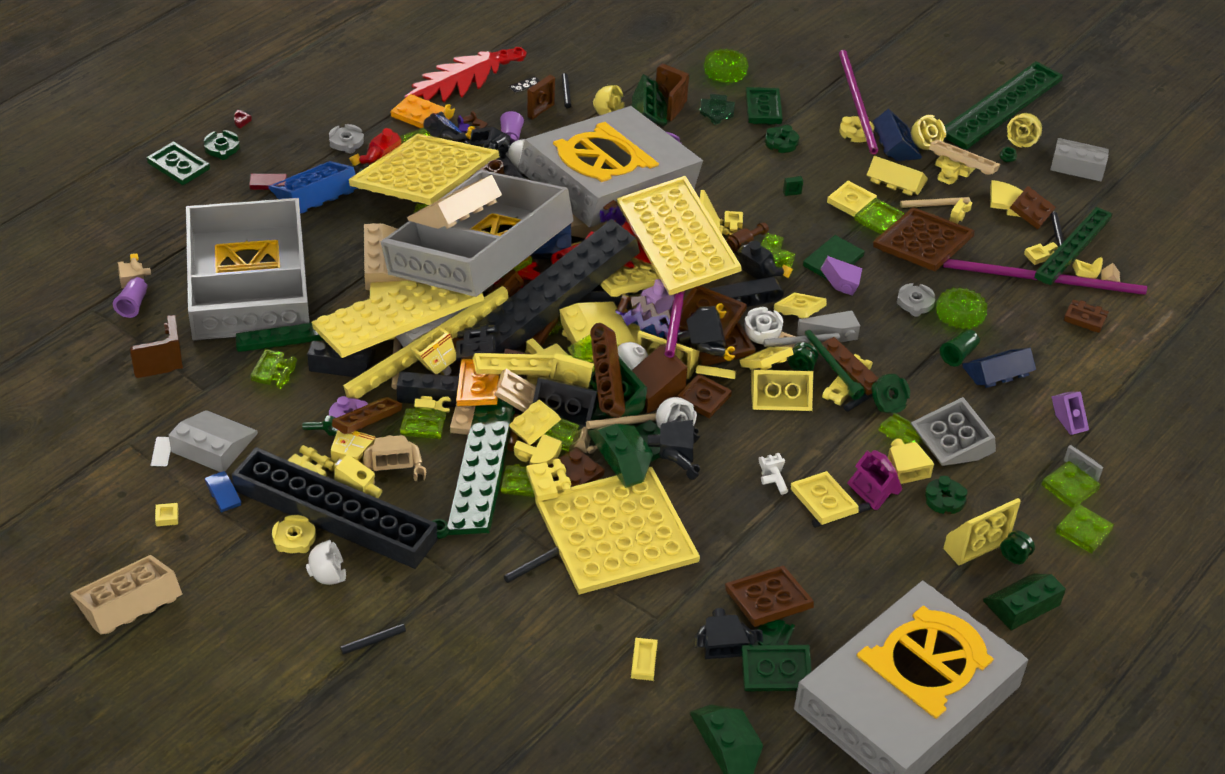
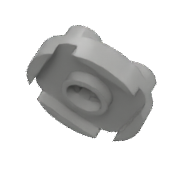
M345 124V127L339 128V126L334 127L329 132L330 147L349 154L354 153L355 149H358L364 143V135L361 128L351 124Z
M914 283L902 286L897 298V304L901 308L910 312L913 316H920L921 313H927L933 309L935 294L932 289L922 284L919 287L913 286Z

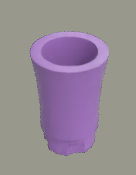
M505 112L500 117L501 131L510 136V144L519 140L524 119L517 112Z
M140 277L130 279L122 292L113 300V308L119 315L132 318L138 314L141 302L148 288L144 279Z

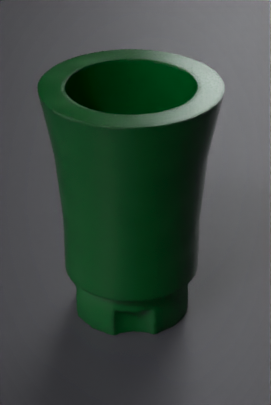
M968 330L942 344L940 355L943 361L953 367L959 366L976 349L980 343V338L975 331Z

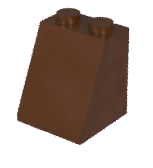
M664 344L660 345L632 369L647 387L643 409L647 414L658 409L663 401L677 397L686 387L688 367L676 355L671 358L666 357V346Z

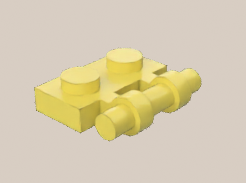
M304 445L299 450L300 453L304 454L302 457L294 454L288 459L290 462L326 477L327 473L324 470L329 469L333 471L335 465L331 458L325 455L321 456L317 453V450ZM312 460H314V461H316L318 464L314 465V464H312V463H310V462H311Z
M560 459L553 460L554 467L552 468L548 467L547 462L526 466V472L537 502L558 498V491L563 490L564 494L572 492L570 478L566 476L565 465L561 463ZM553 477H558L559 480L553 481Z

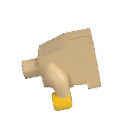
M137 253L130 254V263L118 262L121 288H124L130 279L136 277L144 279V276L151 275L150 268H143L142 263L137 262Z

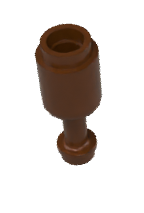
M763 222L759 223L757 228L751 231L743 228L729 235L726 242L732 252H737L744 244L754 241L755 236L759 234L765 235L769 231V227Z

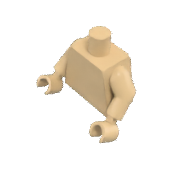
M388 435L376 438L374 445H371L364 452L363 465L370 470L378 471L415 466L413 479L417 481V474H422L424 480L426 478V468L421 466L423 463L419 447L407 441L403 435Z

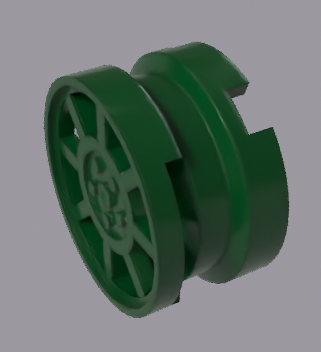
M801 342L795 344L792 349L793 355L789 356L788 359L790 367L795 371H812L819 357L818 351L808 343Z
M1014 530L1001 542L1000 550L1003 556L1010 562L1023 564L1034 552L1035 545L1026 533Z

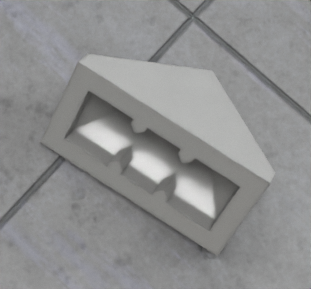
M1068 446L1064 461L1097 483L1103 467L1075 447Z

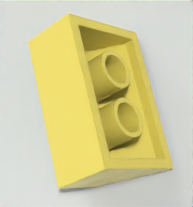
M877 156L873 157L867 173L870 182L880 185V182L887 184L886 187L892 190L902 189V193L909 196L913 194L918 195L928 180L923 172Z
M642 331L638 332L637 344L641 345L648 355L660 345L664 344L666 346V339ZM676 343L675 355L688 367L686 379H690L698 366L699 351Z
M751 370L752 408L755 410L812 411L813 371Z

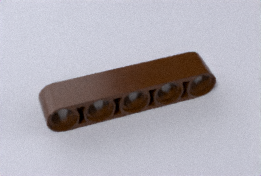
M596 323L591 328L590 336L599 406L604 413L611 417L619 418L625 412V400L616 334L603 323Z

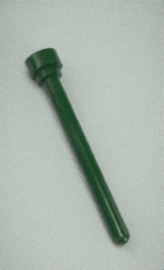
M806 330L805 336L847 385L848 394L853 400L861 398L866 391L865 388L849 377L811 330Z

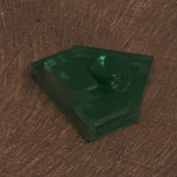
M710 94V99L701 100L700 114L704 117L707 116L713 124L717 125L721 123V120L733 117L735 102L727 101L726 95Z

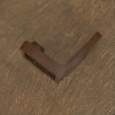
M661 63L657 67L656 82L663 96L669 98L667 120L672 121L687 102L689 73Z
M175 315L167 316L168 322L164 323L165 333L169 334L166 340L136 345L130 348L136 378L168 373L175 369L183 368Z

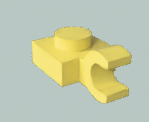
M961 198L952 209L949 221L954 223L962 221L965 212L971 210L972 202L965 204L963 203L964 199Z
M725 211L724 227L730 228L729 235L737 232V228L742 229L743 212Z
M1050 243L1044 247L1041 244L1026 248L1024 255L1034 265L1047 261L1054 253L1053 250L1058 249V246L1055 243Z
M421 396V399L415 398L414 407L417 410L449 413L450 409L443 408L442 405L446 401L451 402V398L442 397L439 401H435L433 397Z

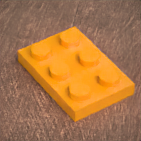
M409 94L391 110V117L426 130L423 125L424 120L432 113L444 112L445 108Z
M461 359L456 398L457 406L497 405L498 397L494 394L498 389L497 385L500 374H476L473 359Z

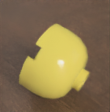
M617 85L604 86L597 92L593 105L599 115L624 108V102H621V97H624L621 88Z
M1029 113L1016 115L1007 125L1008 139L1017 147L1032 146L1039 140L1042 134L1041 122L1036 116Z
M933 115L923 116L912 126V140L917 147L924 150H929L930 144L936 139L943 141L946 137V130L942 121L933 118Z

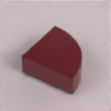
M239 109L235 112L234 122L238 128L241 129L252 121L251 115Z

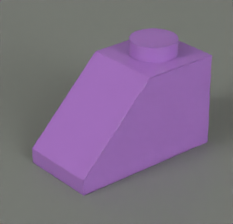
M827 256L821 271L835 290L853 296L859 286L862 268Z
M1081 391L1052 396L1055 415L1070 435L1089 430Z

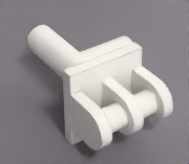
M775 453V456L767 455V458L759 457V464L762 468V484L776 482L780 494H786L788 489L780 473L785 459H782L780 453Z

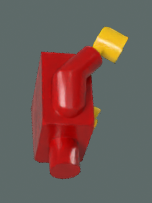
M385 128L382 133L371 140L366 155L359 156L357 153L349 159L353 166L360 163L371 165L400 146L402 140L397 133L389 128Z

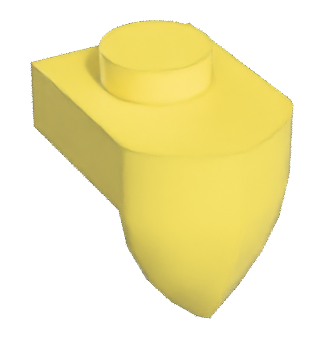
M1103 258L1096 259L1093 264L1075 260L1072 266L1078 277L1096 279L1101 272Z

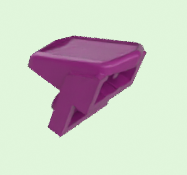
M867 450L855 466L857 471L847 482L874 510H878L891 493L899 495L902 491L895 467L885 454L877 450L872 452Z

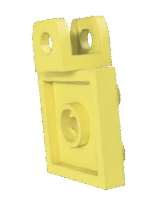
M945 155L940 156L935 166L942 168L938 175V180L947 184H953L959 175L967 178L975 170V168H969L960 161H951L950 157Z

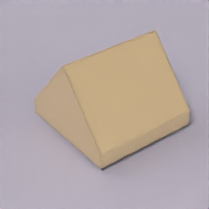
M1113 263L1101 270V280L1120 282V272Z
M586 426L572 435L569 445L570 450L577 447L583 453H587L586 450L589 447L591 438L588 434L589 429Z

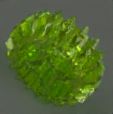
M727 48L714 49L713 52H709L704 62L705 74L709 78H713V81L718 80L719 83L721 81L725 83L738 82L739 79L741 80L746 76L748 69L747 57L743 53H739L738 50L733 51V49L729 50Z
M952 287L951 290L946 289L937 300L936 313L940 319H943V323L949 324V327L953 325L956 329L958 327H961L963 330L966 327L972 329L973 326L978 327L979 324H982L987 315L985 298L981 297V293H975V290H968V287L966 289L961 287L958 289Z

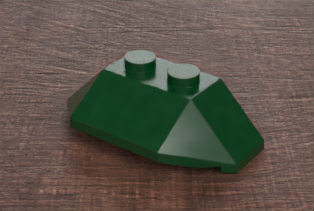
M643 74L632 96V107L654 124L665 126L667 124L666 101L658 89V83Z
M608 424L588 431L589 436L625 488L644 482L653 452L634 426Z
M708 705L690 712V716L723 774H754L763 744L742 709Z

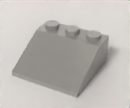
M1058 138L1050 170L1102 182L1109 149Z
M964 397L911 422L912 427L942 466L978 461L996 452L995 436Z
M205 410L181 421L168 436L171 452L222 472L228 469L258 434V431Z

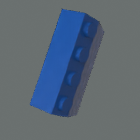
M332 161L268 186L278 199L299 198L300 214L308 211L307 209L312 206L319 207L323 205V202L327 200H336L339 198V195L353 193L354 189L357 188L350 186L348 180L356 175L354 167ZM286 181L284 183L285 186H275L276 184Z

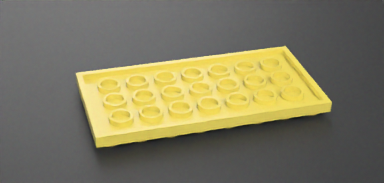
M686 176L617 198L618 206L669 295L741 271L740 263Z
M408 281L405 285L391 288L383 294L373 295L370 299L356 302L345 309H338L330 315L320 316L317 320L312 321V326L343 358L484 300V295L481 293L474 297L415 281Z

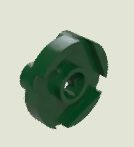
M790 125L768 128L766 131L765 145L770 150L774 148L778 149L779 153H789L794 151L799 144V135L796 131L792 130Z
M222 130V133L218 134L215 131L204 138L205 153L218 157L220 160L228 159L229 156L240 149L238 136L231 131Z
M885 374L879 377L871 388L874 402L880 412H901L907 406V399H910V388L907 381L903 377L897 376V374ZM889 390L894 391L892 398L889 396Z
M940 476L939 479H935L927 485L925 491L926 503L935 512L944 514L947 511L955 514L960 512L965 506L967 489L958 482L951 480L950 477Z

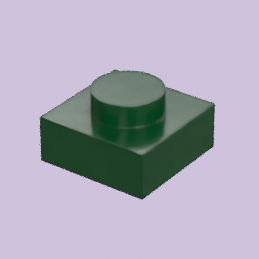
M802 176L784 179L783 193L785 196L802 194Z

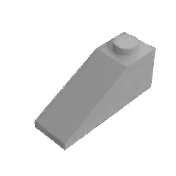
M853 311L803 318L798 321L797 335L805 336V331L811 330L814 335L839 333V342L858 340L860 324Z

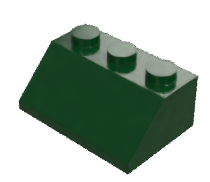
M619 356L625 400V412L621 417L635 416L644 409L647 387ZM594 370L592 372L590 384L597 390L596 375Z
M1033 573L985 597L983 602L1012 631L1060 606L1066 588L1052 574Z

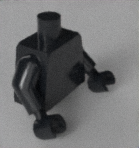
M494 127L473 129L468 144L493 150L500 149L507 153L511 146V138Z
M675 419L669 423H662L660 425V435H648V447H660V457L662 459H668L677 463L684 470H687L686 475L691 480H695L699 476L700 466L698 464L691 465V462H693V443H696L700 438L698 429L693 427V420L680 421Z
M722 608L712 611L713 617L706 618V624L699 628L694 638V648L705 647V659L742 657V645H748L749 642L750 645H754L755 642L763 643L762 630H750L744 623L740 622L738 616L726 615L725 610Z

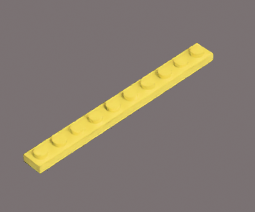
M503 286L484 297L483 301L469 306L439 326L449 332L452 339L457 337L458 331L473 327L509 299L507 289ZM433 330L344 384L346 397L358 399L417 362L419 359L410 348Z

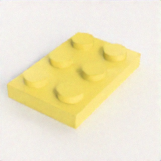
M827 471L791 483L793 493L821 525L858 513L859 506Z

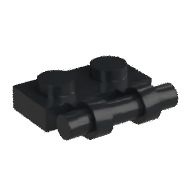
M485 324L479 328L472 329L468 327L464 328L463 331H458V338H464V340L456 341V359L458 362H461V359H473L475 353L496 354V338L494 335H490V333L497 332L496 325L488 326V324Z

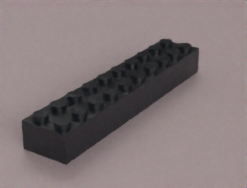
M611 219L471 328H479L485 324H488V326L496 325L497 332L490 333V335H494L496 338V354H504L505 349H518L559 317V309L578 302L638 255L640 250L636 237Z
M257 447L232 474L236 492L286 514L304 516L316 527L414 569L418 567L437 541V523Z

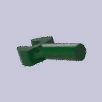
M326 416L323 422H303L302 424L303 430H325L329 436L336 435L338 431L332 427V419H335L333 416Z

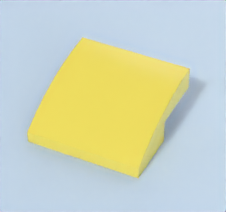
M992 180L990 185V208L1007 209V215L1019 216L1010 207L1023 191L1010 184Z

